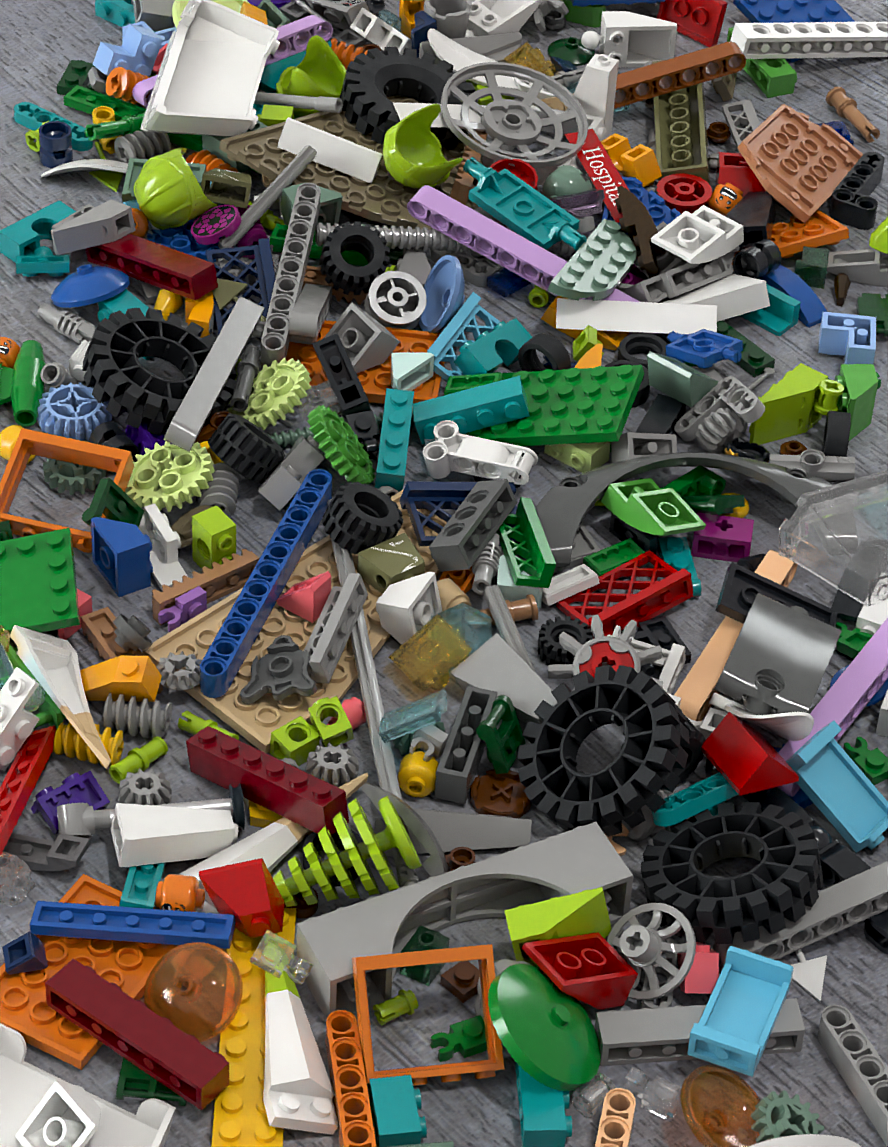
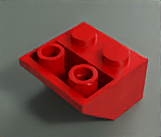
M719 152L715 176L716 186L720 184L725 185L728 182L743 192L742 197L748 192L765 191L742 154Z

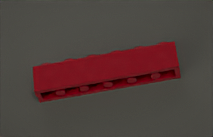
M128 234L114 242L85 248L88 262L120 270L129 277L195 301L218 287L214 263L132 234Z
M210 726L205 727L186 740L191 772L229 790V784L233 788H237L240 783L244 798L317 834L325 825L330 834H334L337 830L333 818L339 812H342L343 817L349 823L346 792Z
M73 958L45 982L47 1006L201 1111L229 1086V1062H227L223 1055L218 1052H212L203 1046L196 1037L190 1034L187 1035L175 1027L168 1018L160 1017L148 1009L145 1003L135 1000L124 993L117 984L109 983L90 966H84Z

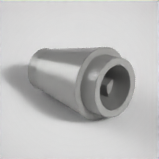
M59 362L48 363L41 370L40 377L47 388H59L61 384L65 386L69 385L70 382L76 384V380Z

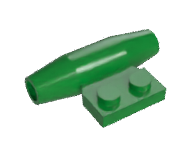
M27 340L22 343L13 368L4 367L0 364V407L2 404L11 401L14 420L23 427H29L36 423L38 407L40 406L39 400L43 398L42 393H45L44 382L40 377L41 370L46 365L42 345L35 340Z

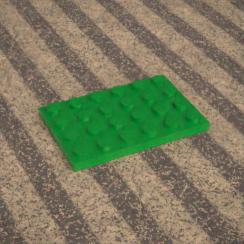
M642 365L597 366L595 368L546 369L543 371L502 373L503 380L520 376L527 397L529 416L467 432L464 435L507 442L518 446L617 442L620 439L644 377Z

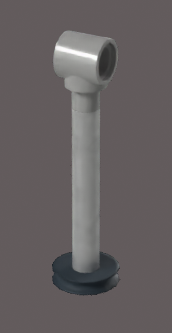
M240 783L237 788H233L229 784V798L154 805L230 810L233 822L241 826L243 830L245 828V804ZM88 803L60 805L57 807L59 834L90 838L95 834L96 829L111 828L115 809L93 810V806H89Z

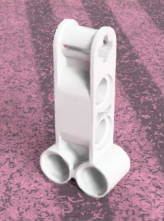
M449 420L441 421L434 427L435 441L428 443L423 449L427 473L435 479L444 478L451 471L493 480L507 479L508 482L524 485L529 481L528 474L532 466L538 462L537 454L527 447L460 434L458 425Z

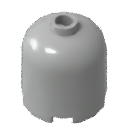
M424 0L423 11L437 21L438 32L450 39L464 38L466 36L472 5L471 0Z

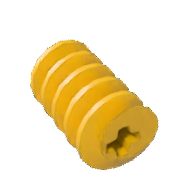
M64 722L59 725L54 738L55 754L62 755L65 753L69 758L76 756L80 761L88 759L91 764L100 762L70 722L67 725ZM95 724L99 737L111 759L109 766L114 765L120 761L124 748L123 731L118 730L115 736L111 737V727H106L103 734H100V725Z

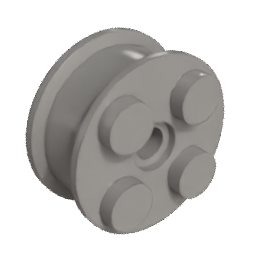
M388 271L376 277L372 282L365 299L364 309L368 315L384 327L412 330L419 323L420 317L425 310L427 302L426 292L422 284L414 276L402 271Z

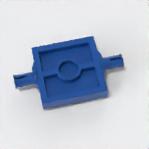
M706 329L691 334H679L674 331L668 334L667 339L671 343L666 345V356L678 359L680 362H688L697 365L698 368L706 369L721 360H730L735 363L741 360L743 341Z

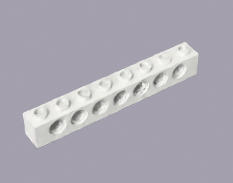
M888 22L735 23L730 41L735 42L739 46L746 59L888 57Z

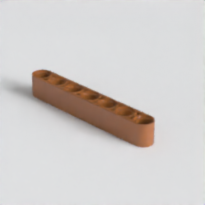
M730 41L617 74V92L615 93L614 109L739 72L746 65V57L735 42Z

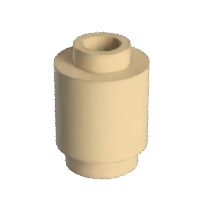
M445 578L437 581L442 611L446 617L470 612L471 603L469 597L452 579Z

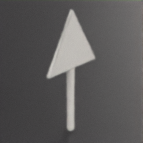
M796 950L795 953L800 963L791 965L794 968L792 980L821 1003L827 955L806 961L802 950Z

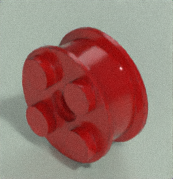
M677 173L665 176L658 182L656 187L657 195L665 200V205L671 210L675 208L681 214L685 211L693 214L703 205L708 207L707 202L712 197L710 184L701 177L692 174Z

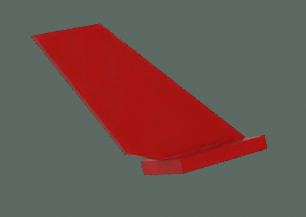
M665 0V2H660L657 19L677 23V32L711 47L718 43L728 3L723 0Z

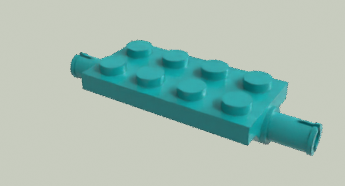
M474 157L465 162L463 171L478 180L477 186L469 191L468 199L518 235L545 250L562 240L577 251L583 243L587 242V238L576 231L579 229L580 223L577 218L506 168L497 172L491 167H485Z

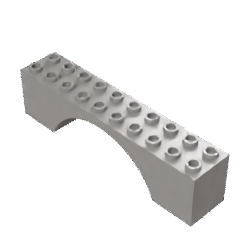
M597 822L578 826L573 830L549 836L544 840L517 847L514 850L497 856H490L485 860L461 866L438 876H431L426 880L402 886L394 891L370 897L362 902L347 907H340L335 911L311 917L297 923V969L326 1019L330 1013L336 1010H347L356 1016L352 958L410 952L425 938L450 925L479 918H506L504 910L599 887L603 888L610 923L613 925L624 914L629 912L633 874ZM420 905L421 910H415ZM399 967L365 970L369 1011L373 1010V1005L380 1004L391 998L393 980Z

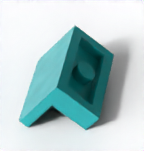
M766 284L770 306L739 316L776 336H781L798 323L801 302Z

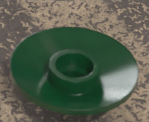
M569 37L552 42L548 47V55L550 58L554 56L569 61L574 66H581L590 62L595 55V49L588 50L583 47L581 39Z

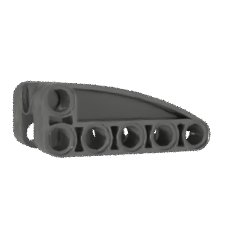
M758 593L714 690L739 701L742 696L748 695L744 706L755 715H769L773 707L777 711L776 714L790 712L808 713L842 630L809 616L808 612L802 607H788Z

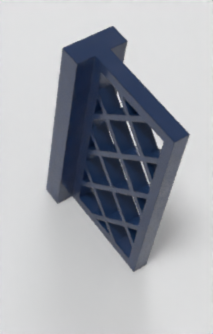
M269 238L258 239V245L206 250V258L209 262L213 263V259L224 258L229 261L223 268L214 264L218 279L223 276L230 281L246 283L243 279L248 274L258 279L252 286L248 284L245 288L246 292L242 297L248 299L253 294L260 298L261 301L258 305L265 307L262 315L266 318L276 280ZM246 255H254L255 257L249 265L239 259ZM233 265L243 270L237 277L228 272ZM213 295L219 335L236 302L229 310L224 307L220 311Z
M407 481L399 502L401 508L408 511L419 546H430L437 537L425 536L423 530L425 526L438 534L444 528L432 520L436 515L448 522L452 515L442 509H453L456 511L477 482ZM509 482L512 492L515 495L516 488L514 482ZM516 505L510 512L511 514H516ZM417 509H427L431 513L427 517L417 511ZM506 524L512 528L515 527V524ZM510 538V540H512L513 542L520 544V542L516 541L513 538Z

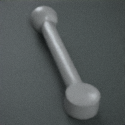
M771 367L765 368L763 375L747 388L751 391L766 378L774 377L775 370Z

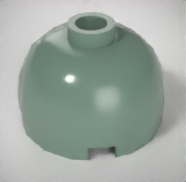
M562 165L551 172L543 183L542 195L569 214L583 213L592 204L594 198L592 184L589 180L585 182L584 178L580 176L583 173L573 166Z

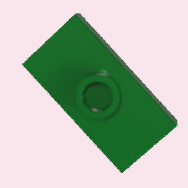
M502 373L450 376L444 390V395L503 380Z
M629 538L583 557V564L593 570L599 577L645 552Z

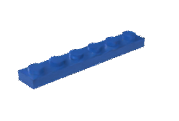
M37 901L30 922V931L34 935L230 949L235 928V915Z

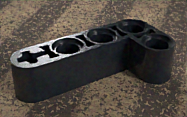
M867 152L862 155L832 192L829 217L837 222L860 230H869L874 227L878 202L869 196L881 182L885 161L882 154Z

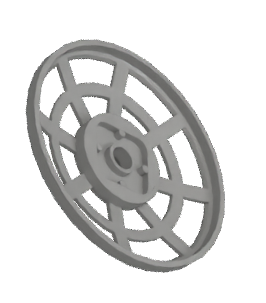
M504 62L478 63L464 67L454 73L444 86L440 103L441 112L446 124L458 139L469 148L494 161L520 159L529 163L533 168L556 166L573 158L581 150L586 140L588 122L579 101L559 82L534 69ZM495 75L523 79L533 83L528 93L514 88L498 87ZM478 76H485L488 88L477 90L469 96L457 88L462 82ZM542 88L560 99L570 111L556 115L537 96ZM451 93L463 103L461 107V120L452 119L448 111L447 103ZM501 95L520 98L523 101L519 102L510 99H503ZM486 96H491L493 100L485 108L475 102ZM532 104L543 111L548 118L540 119L539 115L531 108ZM469 108L482 116L481 123L469 122ZM575 119L578 129L576 144L561 142L563 135L561 123ZM553 126L554 139L539 135L541 128ZM461 129L467 130L473 139L467 136ZM475 131L486 132L494 140L489 144ZM536 142L548 147L532 153L528 145ZM502 145L517 147L521 153L509 152L500 148ZM555 149L569 151L566 154L555 158L543 160L538 159L539 157L550 154Z

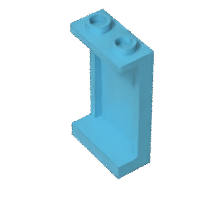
M833 720L815 733L786 762L799 776V781L796 782L852 849L856 853L867 846L872 850L885 839L882 833L885 830L888 832V801L836 742L834 737L842 729Z
M730 946L727 951L724 967L699 1023H694L690 1032L687 1055L753 1077L790 990L793 966L748 950Z

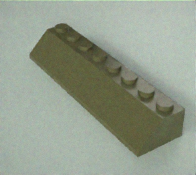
M704 82L654 97L656 159L662 174L660 179L671 174L685 173L701 177L710 184Z

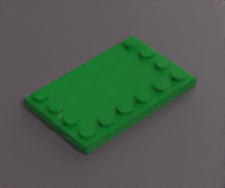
M70 528L0 541V639L4 637L5 639H10V633L14 625L37 632L80 625L73 541Z

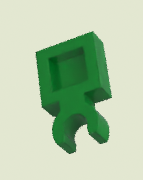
M836 623V628L842 630L836 644L837 650L854 659L873 635L860 632L861 629L859 628L850 631L845 624Z
M860 736L856 738V748L851 747L847 742L844 743L843 750L873 785L888 779V758L878 748L870 751L867 748L866 740Z
M481 1015L450 1025L449 1034L441 1032L431 1036L430 1046L432 1049L438 1046L445 1047L438 1050L439 1062L450 1060L454 1053L459 1051L463 1058L487 1051L485 1023Z

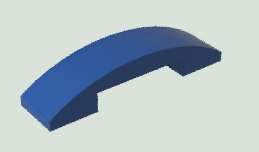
M780 265L778 269L760 278V280L766 281V284L801 302L798 320L808 328L821 323L822 313L827 312L826 308L815 292L794 272Z

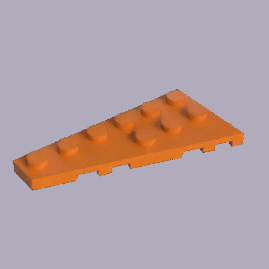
M817 210L805 223L791 216L788 223L778 222L774 224L771 241L778 246L782 258H790L795 253L814 251L819 246L836 245L840 240L849 238V229L820 210Z

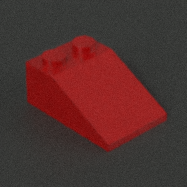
M599 932L524 943L522 947L527 955L562 992L599 1010L624 1006L638 976V973Z

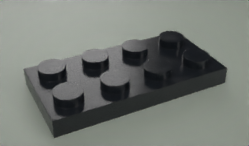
M732 562L727 568L715 611L744 624L759 593L788 607H802L808 612L809 616L835 627L837 611Z

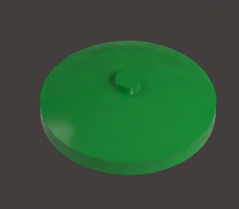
M514 964L495 977L488 993L491 1020L502 1044L517 1064L538 1082L559 1091L577 1090L593 1079L600 1066V1046L594 1026L578 999L562 992L540 968L533 965Z

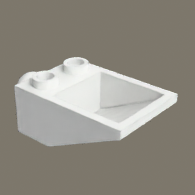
M475 0L471 5L465 37L518 32L543 0Z
M627 11L602 12L600 35L592 30L586 31L581 37V43L588 50H593L599 45V55L603 54L619 60L618 68L643 67L650 60L656 62L674 58L677 23Z

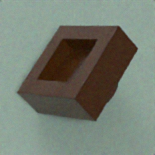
M460 961L441 975L440 984L462 1003H465L477 994V984L480 977L479 969L469 961Z

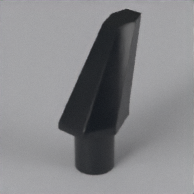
M766 554L743 557L736 564L755 572Z

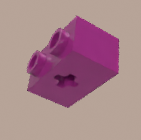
M697 512V515L706 524L704 530L694 531L691 551L693 557L738 562L740 558L750 555L754 520Z

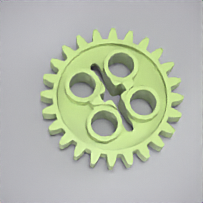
M283 358L279 364L274 360L269 367L264 364L263 369L254 378L248 408L243 412H237L233 410L234 406L228 408V412L247 419L263 430L270 423L274 427L278 419L285 420V414L294 413L293 407L302 404L301 398L307 397L308 394L305 391L311 388L309 382L312 381L309 376L310 373L299 360L295 361L293 358L288 361Z
M165 441L164 446L155 443V449L153 450L144 448L145 454L143 456L135 455L137 462H134V469L125 493L141 508L156 504L160 511L166 507L167 511L171 512L172 506L176 505L181 509L182 503L185 501L192 504L191 497H201L200 489H208L207 482L213 481L212 473L215 472L210 453L207 452L206 447L201 448L199 442L194 443L190 452L170 444L168 441Z

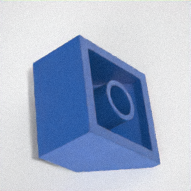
M100 517L91 518L93 563L117 596L122 597L150 587V574L153 573V566L150 561L152 543L148 535H143L137 525Z

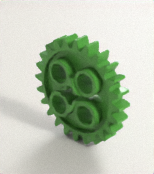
M322 405L311 411L307 416L309 418L307 422L311 426L309 429L314 434L313 438L319 443V449L324 451L325 458L329 459L332 467L339 472L340 476L344 475L347 482H352V484L353 482L369 484L374 481L376 477L374 475L376 471L372 467L374 464L369 459L370 455L363 449L364 445L358 441V436L354 434L350 425L342 417L339 418L336 411L332 412L330 407L326 408Z

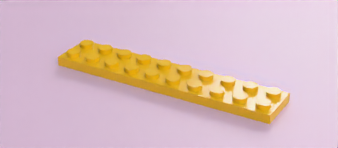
M284 908L283 931L277 933L293 977L296 908ZM234 928L230 949H227L219 1043V1053L229 1062V1086L215 1098L211 1147H283L284 1128L269 1126L263 1101L266 1024L263 936L250 938Z

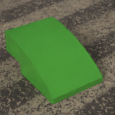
M651 478L609 484L601 500L619 519L642 532L652 535H673L704 530L706 524L673 488L660 489Z

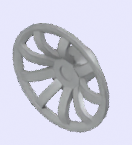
M648 903L633 908L618 920L607 939V942L612 947L616 946L621 949L625 955L623 959L629 965L631 964L632 968L638 973L628 995L629 998L637 1000H653L672 992L688 975L696 953V939L690 921L679 910L664 903ZM653 911L652 921L649 926H641L636 916L644 912ZM662 912L676 918L671 926L657 931L661 924ZM629 921L631 926L623 932L621 938H617L616 936L621 928ZM683 927L687 943L671 944L663 942L664 939L675 935ZM662 952L686 953L680 970L662 957ZM655 962L674 977L660 988L653 966ZM642 968L647 974L650 991L634 990L639 983Z

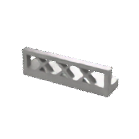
M750 99L722 105V112L737 150L744 138L760 125ZM742 110V112H741L739 115L730 113V112ZM740 123L744 124L745 129L739 128L737 126Z
M349 573L343 587L333 586L304 649V652L307 650L310 655L309 663L313 671L310 678L315 683L330 682L368 596L360 573Z

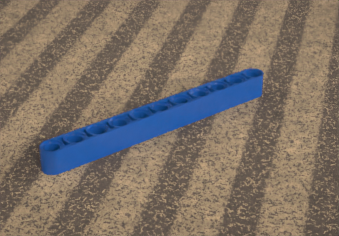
M315 469L306 475L200 664V689L205 696L218 698L226 694L276 604V600L282 593L328 507L327 502L332 499V475L328 471Z

